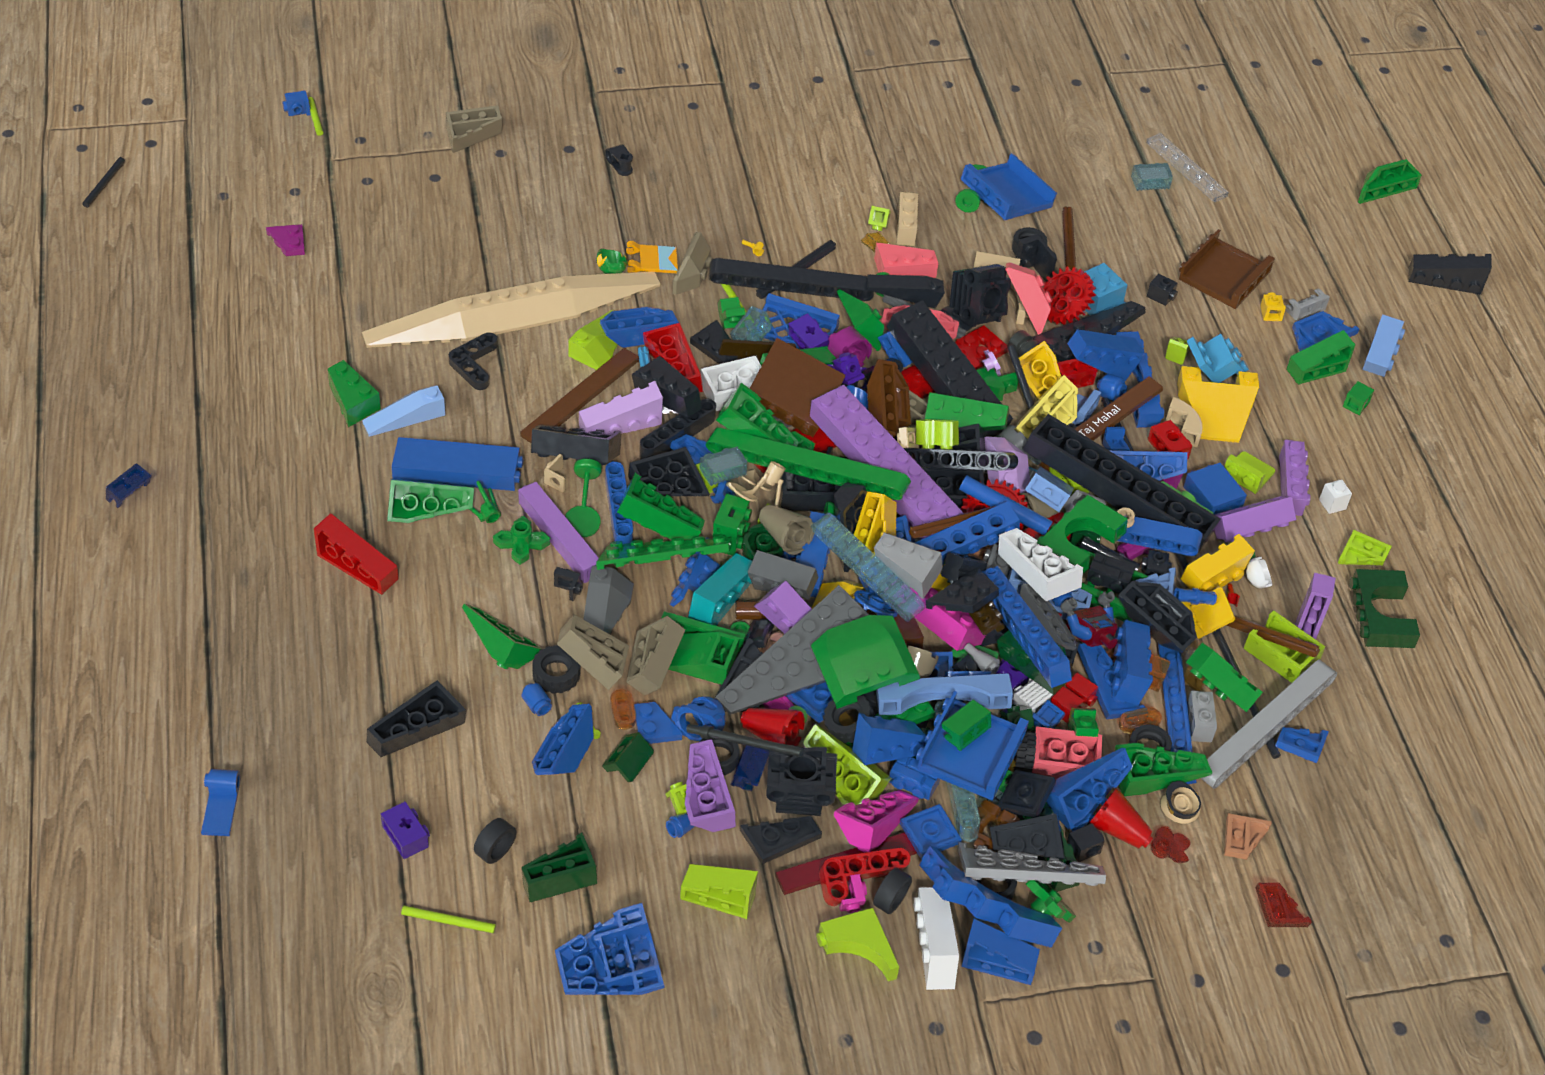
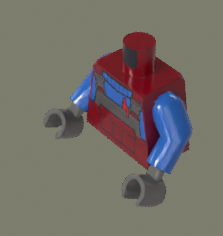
M1110 591L1107 594L1105 592L1100 594L1098 601L1104 608L1096 606L1073 611L1077 607V601L1074 598L1064 601L1061 604V610L1068 614L1066 626L1071 634L1090 647L1105 645L1108 649L1115 647L1117 639L1114 635L1118 627L1114 620L1113 608L1110 607V603L1115 599L1114 593Z

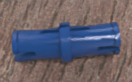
M1176 588L1173 592V595L1180 602H1189L1192 605H1214L1217 601V595L1213 591H1200L1198 588L1189 590Z

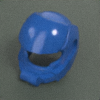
M708 696L695 698L688 705L674 707L671 720L675 722L682 735L695 741H700L702 738L700 735L687 732V726L690 722L686 721V713L693 714L698 726H713L714 729L722 731L726 723L722 704Z

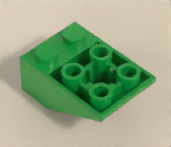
M722 632L683 634L668 670L722 685L736 661L740 637Z

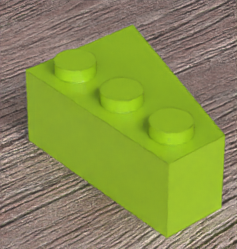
M690 864L681 885L680 899L747 919L756 895L758 871Z

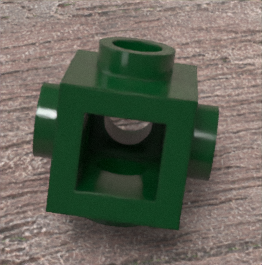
M1012 704L1011 708L1000 710L1001 719L1017 725L1020 718L1029 721L1027 731L1035 730L1032 708Z

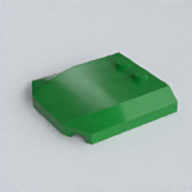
M864 616L828 629L811 644L812 652L836 709L858 702L857 696L896 682H898L899 686L920 679L919 672L893 616Z

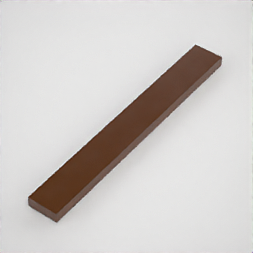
M623 348L520 431V437L531 443L532 429L536 426H561L638 363L639 356Z

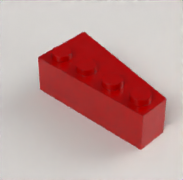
M680 323L643 332L644 344L653 359L661 356L699 389V393L703 392L701 374Z

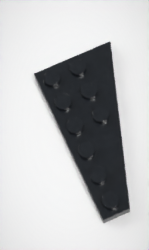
M1129 301L1079 321L1077 320L1033 336V340L1039 343L1045 341L1054 353L1056 360L1060 362L1076 359L1067 343L1077 329L1113 335L1146 313L1145 307L1136 302Z

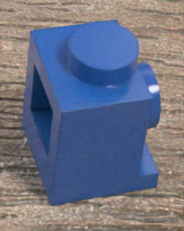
M306 90L284 94L285 101H282L284 112H288V116L310 115Z

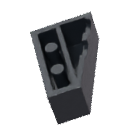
M980 424L960 427L959 445H954L953 449L950 450L985 451L984 438L987 437V433ZM934 445L933 449H940V446ZM931 454L930 461L933 462L934 457ZM950 454L948 456L949 463L952 462V456ZM968 455L966 458V462L969 464L971 459Z

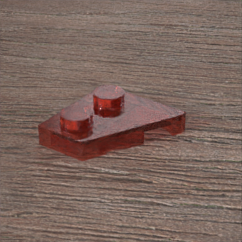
M1280 883L1257 884L1255 889L1268 927L1310 926L1312 923L1311 919L1308 916L1306 918L1302 916L1296 909L1298 904L1287 894V891Z

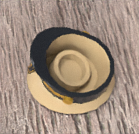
M1182 781L1172 782L1167 787V791L1162 796L1160 802L1163 813L1177 823L1189 824L1200 815L1201 801L1198 793Z

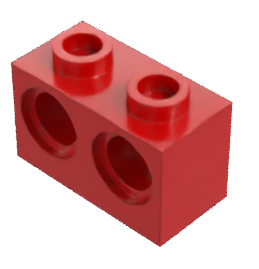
M1077 359L1057 363L1061 377L1065 375L1077 388L1094 385L1097 368Z

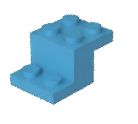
M1105 263L1084 271V273L1090 276L1094 282L1093 285L1096 287L1093 290L1096 296L1091 297L1094 303L1088 304L1091 308L1090 310L1085 309L1090 316L1125 303L1124 298L1128 285Z
M1222 334L1217 335L1205 344L1202 341L1198 342L1194 337L1187 340L1199 368L1214 383H1221L1235 373L1238 375L1239 371L1247 372L1249 370L1246 362L1241 360L1243 355L1239 348L1234 346L1230 338L1226 339Z

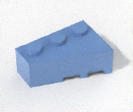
M1382 314L1362 370L1383 377L1387 370L1391 371L1394 360H1391L1392 355L1396 356L1400 347L1397 341L1398 339L1402 340L1405 329H1402L1404 321Z

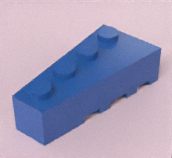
M1077 329L1067 343L1077 360L1107 374L1121 377L1124 381L1127 380L1145 355L1136 338Z

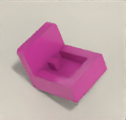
M860 874L850 876L848 887L851 899L842 900L840 912L855 913L863 908L866 902L867 888L865 882H861Z

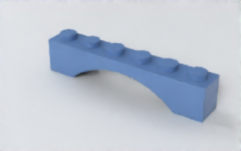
M1009 674L920 678L902 686H899L898 682L876 689L878 714H902L920 703L946 699L947 697L951 698L954 691L957 692V700L969 702L975 700L987 709L1011 708L1013 691Z

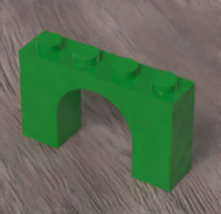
M1087 495L1083 500H1079L1070 512H1066L1057 524H1053L1049 532L1039 537L1037 544L1048 546L1052 549V553L1059 557L1063 555L1074 566L1076 564L1083 567L1084 573L1089 569L1090 555L1071 544L1067 540V536L1076 531L1087 530L1100 535L1114 544L1126 533L1128 518Z

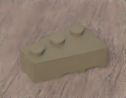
M498 105L446 112V130L452 152L455 153L502 133V117Z

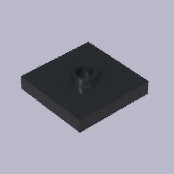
M1015 770L997 806L1001 808V811L1006 810L1013 814L1032 818L1039 817L1056 780L1050 776Z

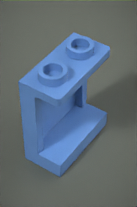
M1040 466L1025 490L1060 512L1074 488Z

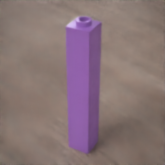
M537 482L519 489L518 495L521 507L538 528L550 537L551 544L572 570L581 573V581L583 583L588 582L592 566H597L598 556Z

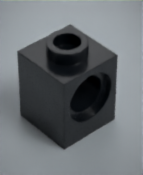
M1092 823L1070 832L1067 844L1069 843L1072 846L1076 861L1081 862L1100 854L1105 840L1101 831L1097 830Z

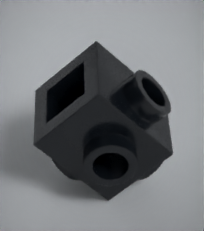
M1149 550L1147 558L1143 557L1141 569L1144 570V574L1147 576L1155 573L1160 576L1169 573V569L1172 568V562H1169V553Z

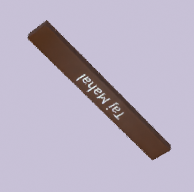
M1148 376L1076 427L1075 430L1094 441L1105 433L1106 427L1115 426L1161 393L1163 386ZM1034 458V462L1050 472L1048 465Z

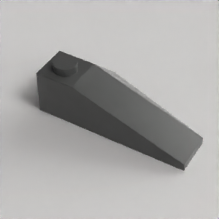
M592 566L583 620L611 635L617 621H620L622 613L631 603L634 584L614 568L604 567L605 569L597 570V566Z

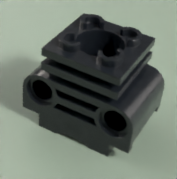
M992 264L953 271L949 307L959 310V316L963 323L976 327L979 324L994 321L1001 322L1002 316L1007 315V299L1011 279L1006 277V267Z
M824 747L803 748L804 755L802 757L769 750L766 797L768 800L776 802V813L821 816L822 806L831 805L835 801L837 754L827 753V748Z

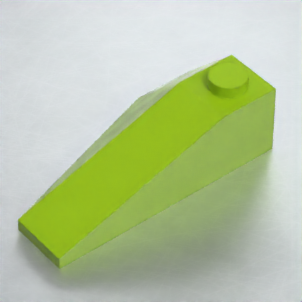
M613 310L583 326L568 340L569 357L595 370L613 357L614 350L618 344L606 336L600 325V320L604 319Z
M817 724L813 726L803 741L806 748L824 747L827 748V753L837 754L836 796L844 805L851 802L855 805L862 804V800L867 798L876 800L892 779L875 764L864 765L852 751V748Z

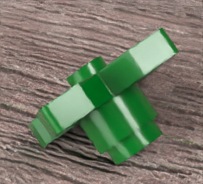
M521 516L514 521L511 531L501 530L493 535V543L500 549L512 548V559L521 565L529 560V549L543 550L550 545V537L543 531L532 532V522L525 516Z
M1029 880L1026 883L1029 889L1038 896L1030 904L1031 907L1029 909L1051 916L1054 915L1059 919L1063 918L1069 923L1076 917L1070 908L1061 901L1063 899L1056 890L1051 889L1046 883H1040L1038 880Z

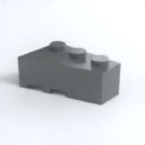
M758 550L748 570V575L755 590L769 592L786 580L799 596L805 599L810 598L818 580L816 568Z

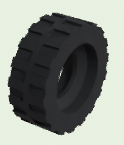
M548 646L545 649H541L534 656L532 662L533 681L540 684L545 692H551L552 694L568 692L580 680V664L560 646ZM551 663H563L567 667V672L562 676H551L546 673V667Z
M857 696L858 702L836 709L832 700L824 710L825 715H823V719L831 735L843 743H854L857 721L849 726L841 725L839 717L842 713L850 709H856L859 713L865 714L868 717L875 716L869 701L864 696Z

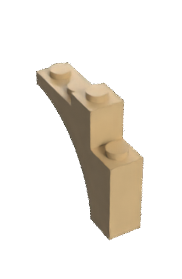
M977 251L974 267L992 264L1006 267V264L1009 262L1019 265L1020 259ZM1011 281L1008 298L1015 308L1016 324L1023 325L1025 317L1029 318V315Z

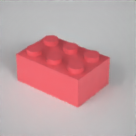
M1037 726L1035 728L1036 752L1031 773L1054 777L1057 780L1102 758V735L1098 734V737L1076 736L1074 731Z

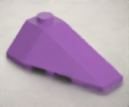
M712 739L690 744L685 808L690 825L711 832L736 827L735 810Z

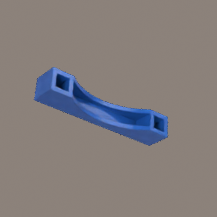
M1116 332L1118 336L1136 338L1144 351V341L1140 339L1139 332ZM1146 352L1132 372L1138 383L1148 376L1152 377V368L1148 365V355ZM1159 394L1132 413L1136 428L1157 425L1164 418V408L1160 406Z

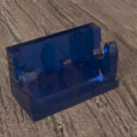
M137 463L106 486V500L110 503L114 499L116 507L119 508L122 505V501L143 484L147 486L152 475Z
M745 745L730 785L748 791L753 790L754 787L752 785L758 786L769 756V750Z

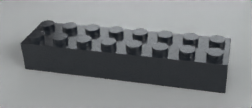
M923 300L892 315L887 329L937 394L1003 405ZM1010 414L1008 416L1007 426H1009L1013 420ZM1003 429L986 431L987 437H995Z

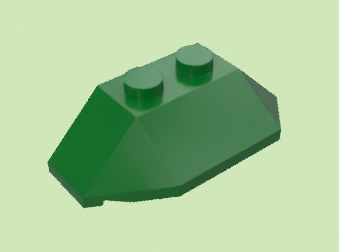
M1407 159L1378 166L1367 173L1358 203L1362 204L1416 189L1422 174Z

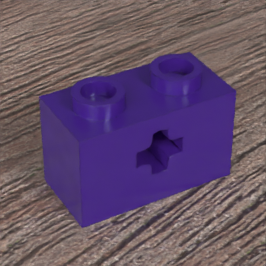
M808 313L789 323V336L800 349L826 347L829 345V335L827 332L822 331L817 320L812 319Z
M406 802L380 813L382 827L403 859L429 847L428 837H430L427 827L419 823L417 812L414 808L410 809Z

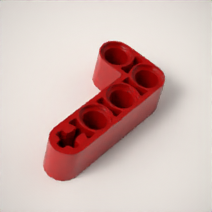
M894 848L827 859L819 870L825 902L830 906H838L842 900H845L848 895L847 881H849L851 875L860 874L861 879L887 876L895 867L903 871L911 860L909 852L903 848ZM871 860L878 861L880 868L873 867ZM849 864H855L858 867V872L852 871L849 868ZM826 867H833L836 875L829 874ZM831 889L838 890L841 894V897H834L831 893Z

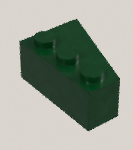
M1009 630L997 640L1000 657L1054 695L1066 684L1051 688ZM1058 645L1059 648L1066 655L1065 647Z
M583 833L576 835V839L568 844L562 843L558 846V850L549 855L545 853L521 867L523 887L529 903L597 884L596 864Z

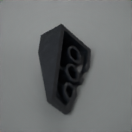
M866 276L867 290L912 303H918L923 300L928 307L936 309L945 294L943 280L929 276Z

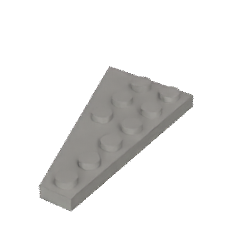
M959 842L958 853L965 877H971L974 880H980L983 877L992 878L996 881H1004L1005 879H1015L1018 882L1038 880L1041 883L1060 881L1068 885L1079 882L1090 886L1105 884L1106 873L1103 866L1075 861L1071 862L1070 865H1066L1057 858L1050 857V861L1038 860V855L1004 849L996 853L987 849L986 846L979 845L978 849L966 848L967 843Z

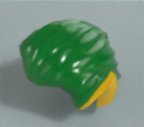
M603 248L597 252L596 263L603 273H622L626 269L628 264L625 255L622 257L621 252Z

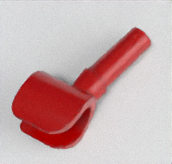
M1229 583L1227 585L1229 591L1227 599L1229 603L1237 607L1240 595L1234 592L1233 585Z

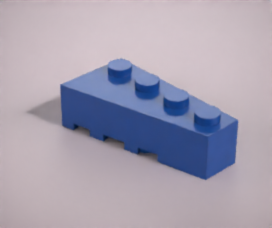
M811 511L810 518L815 524V534L811 543H806L802 547L804 550L801 552V555L797 554L795 562L816 568L818 580L810 596L816 598L822 585L823 569H826L828 554H830L831 543L834 539L835 516Z
M1125 620L1123 625L1117 628L1115 634L1118 643L1114 650V656H1117V659L1113 666L1115 677L1112 682V690H1114V699L1139 705L1153 682V676L1149 675L1152 671V663H1149L1151 658V650H1149L1151 644L1150 626Z

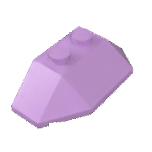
M985 437V451L1012 452L1018 457V465L1013 470H987L988 480H990L991 484H994L995 480L998 479L1001 485L1005 480L1007 487L1014 484V490L1020 489V493H1029L1025 490L1030 482L1027 454L1003 437ZM986 456L987 465L989 464L988 456ZM1005 457L1004 465L1007 466L1008 459Z

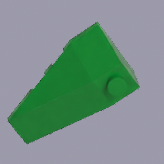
M839 289L837 293L855 329L879 351L881 343L878 337L883 335L884 324L881 320L883 316L876 308L873 310L868 304Z
M740 383L723 406L716 421L728 430L797 447L799 441L784 424L778 423L775 420L771 409L767 410L760 402L762 399L747 386Z
M1141 743L1115 746V751L1121 748L1126 749L1132 764V769L1119 784L1121 793L1125 797L1144 795L1165 789L1175 781L1186 783L1212 775V770L1205 754L1182 750L1177 752L1166 751L1164 747L1158 746L1156 749L1144 747V744Z

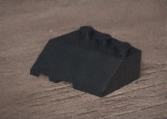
M686 447L630 462L628 472L630 482L634 474L637 473L641 476L640 480L647 485L649 483L657 487L655 491L663 496L710 495Z
M845 482L834 494L838 556L844 572L848 573L860 559V556L849 551L867 490L863 485Z

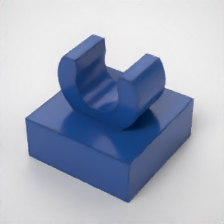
M727 479L719 480L718 487L713 488L712 491L715 493V496L710 498L714 504L722 503L726 494L735 496L736 493L726 486V483L729 482Z

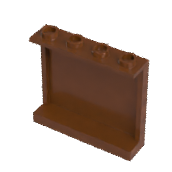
M1218 229L1214 234L1209 235L1207 241L1199 246L1196 253L1193 252L1187 262L1181 264L1179 280L1236 309L1271 272L1275 258L1268 255L1261 261L1218 239L1221 231Z
M776 338L749 389L762 399L760 402L767 410L771 409L774 413L772 416L782 420L789 426L797 428L803 434L814 437L819 426L810 417L812 400L840 387L846 375Z

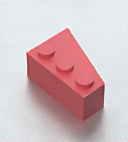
M876 242L874 260L879 273L887 272L890 275L929 276L936 278L938 260L934 250Z

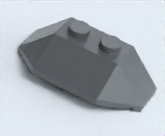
M1023 584L1020 596L1056 644L1065 647V650H1075L1077 648L1076 640L1050 601H1045L1029 584Z

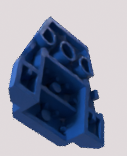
M642 903L617 910L613 913V918L603 924L598 922L594 925V930L584 936L579 934L555 950L565 995H643L665 988Z

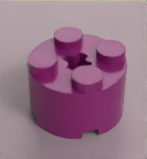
M852 326L844 328L838 333H833L829 337L828 349L836 359L839 358V355L849 352L850 354L857 355L859 365L862 367L866 357L869 359L871 356V343Z

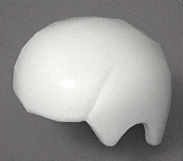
M1262 557L1251 559L1246 570L1247 579L1257 588L1272 586L1266 561Z

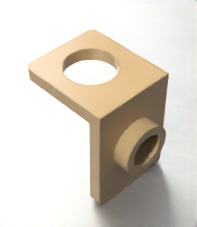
M559 454L544 469V483L563 493L565 491V478L558 474L563 468V455ZM556 478L560 485H557L552 479Z

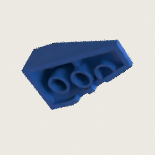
M1111 451L1158 481L1187 472V452Z
M1126 749L1116 750L1056 780L1047 799V804L1051 807L1053 813L1058 815L1059 820L1069 832L1080 829L1089 823L1095 816L1093 812L1097 807L1106 802L1107 799L1105 797L1111 789L1117 788L1132 769Z

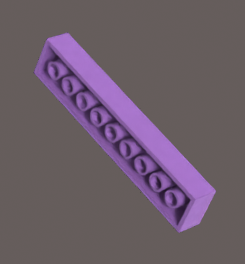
M845 385L812 400L810 417L849 460L901 472L910 478L911 484L901 500H894L897 502L896 512L900 516H907L910 527L964 514ZM931 535L923 536V537H920V538H921V539H924V538H926V537H928V536H931Z

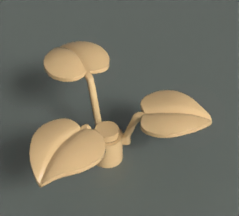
M771 461L762 479L758 476L755 469L744 472L741 478L755 486L752 490H746L744 487L733 482H727L726 486L743 499L756 502L758 498L753 494L759 487L766 491H771L772 487L769 485L774 486L777 483L775 506L779 507L781 485L784 481L780 478L786 468L779 463Z

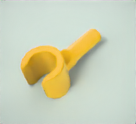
M746 240L742 241L743 245L753 249L754 255L762 256L764 253V249H762L764 244L762 242L754 244Z

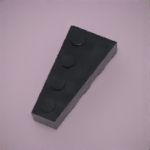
M661 356L631 374L635 389L638 387L640 390L649 387L648 383L655 381L663 397L662 406L689 418L702 409L699 389Z
M538 425L532 429L531 453H537L539 457L558 456L561 454L563 455V460H568L569 458L576 459V461L592 459L601 465H607V463L620 455L621 431H614V434H604V430L596 429V431H589L587 433L584 428H572L566 431V427Z

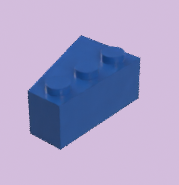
M973 919L962 967L1031 985L1040 949L1019 939L1008 937L1006 933Z

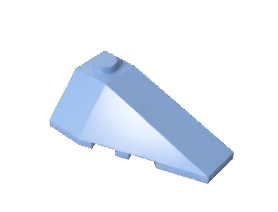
M438 386L419 389L362 420L370 437L445 416L444 398Z

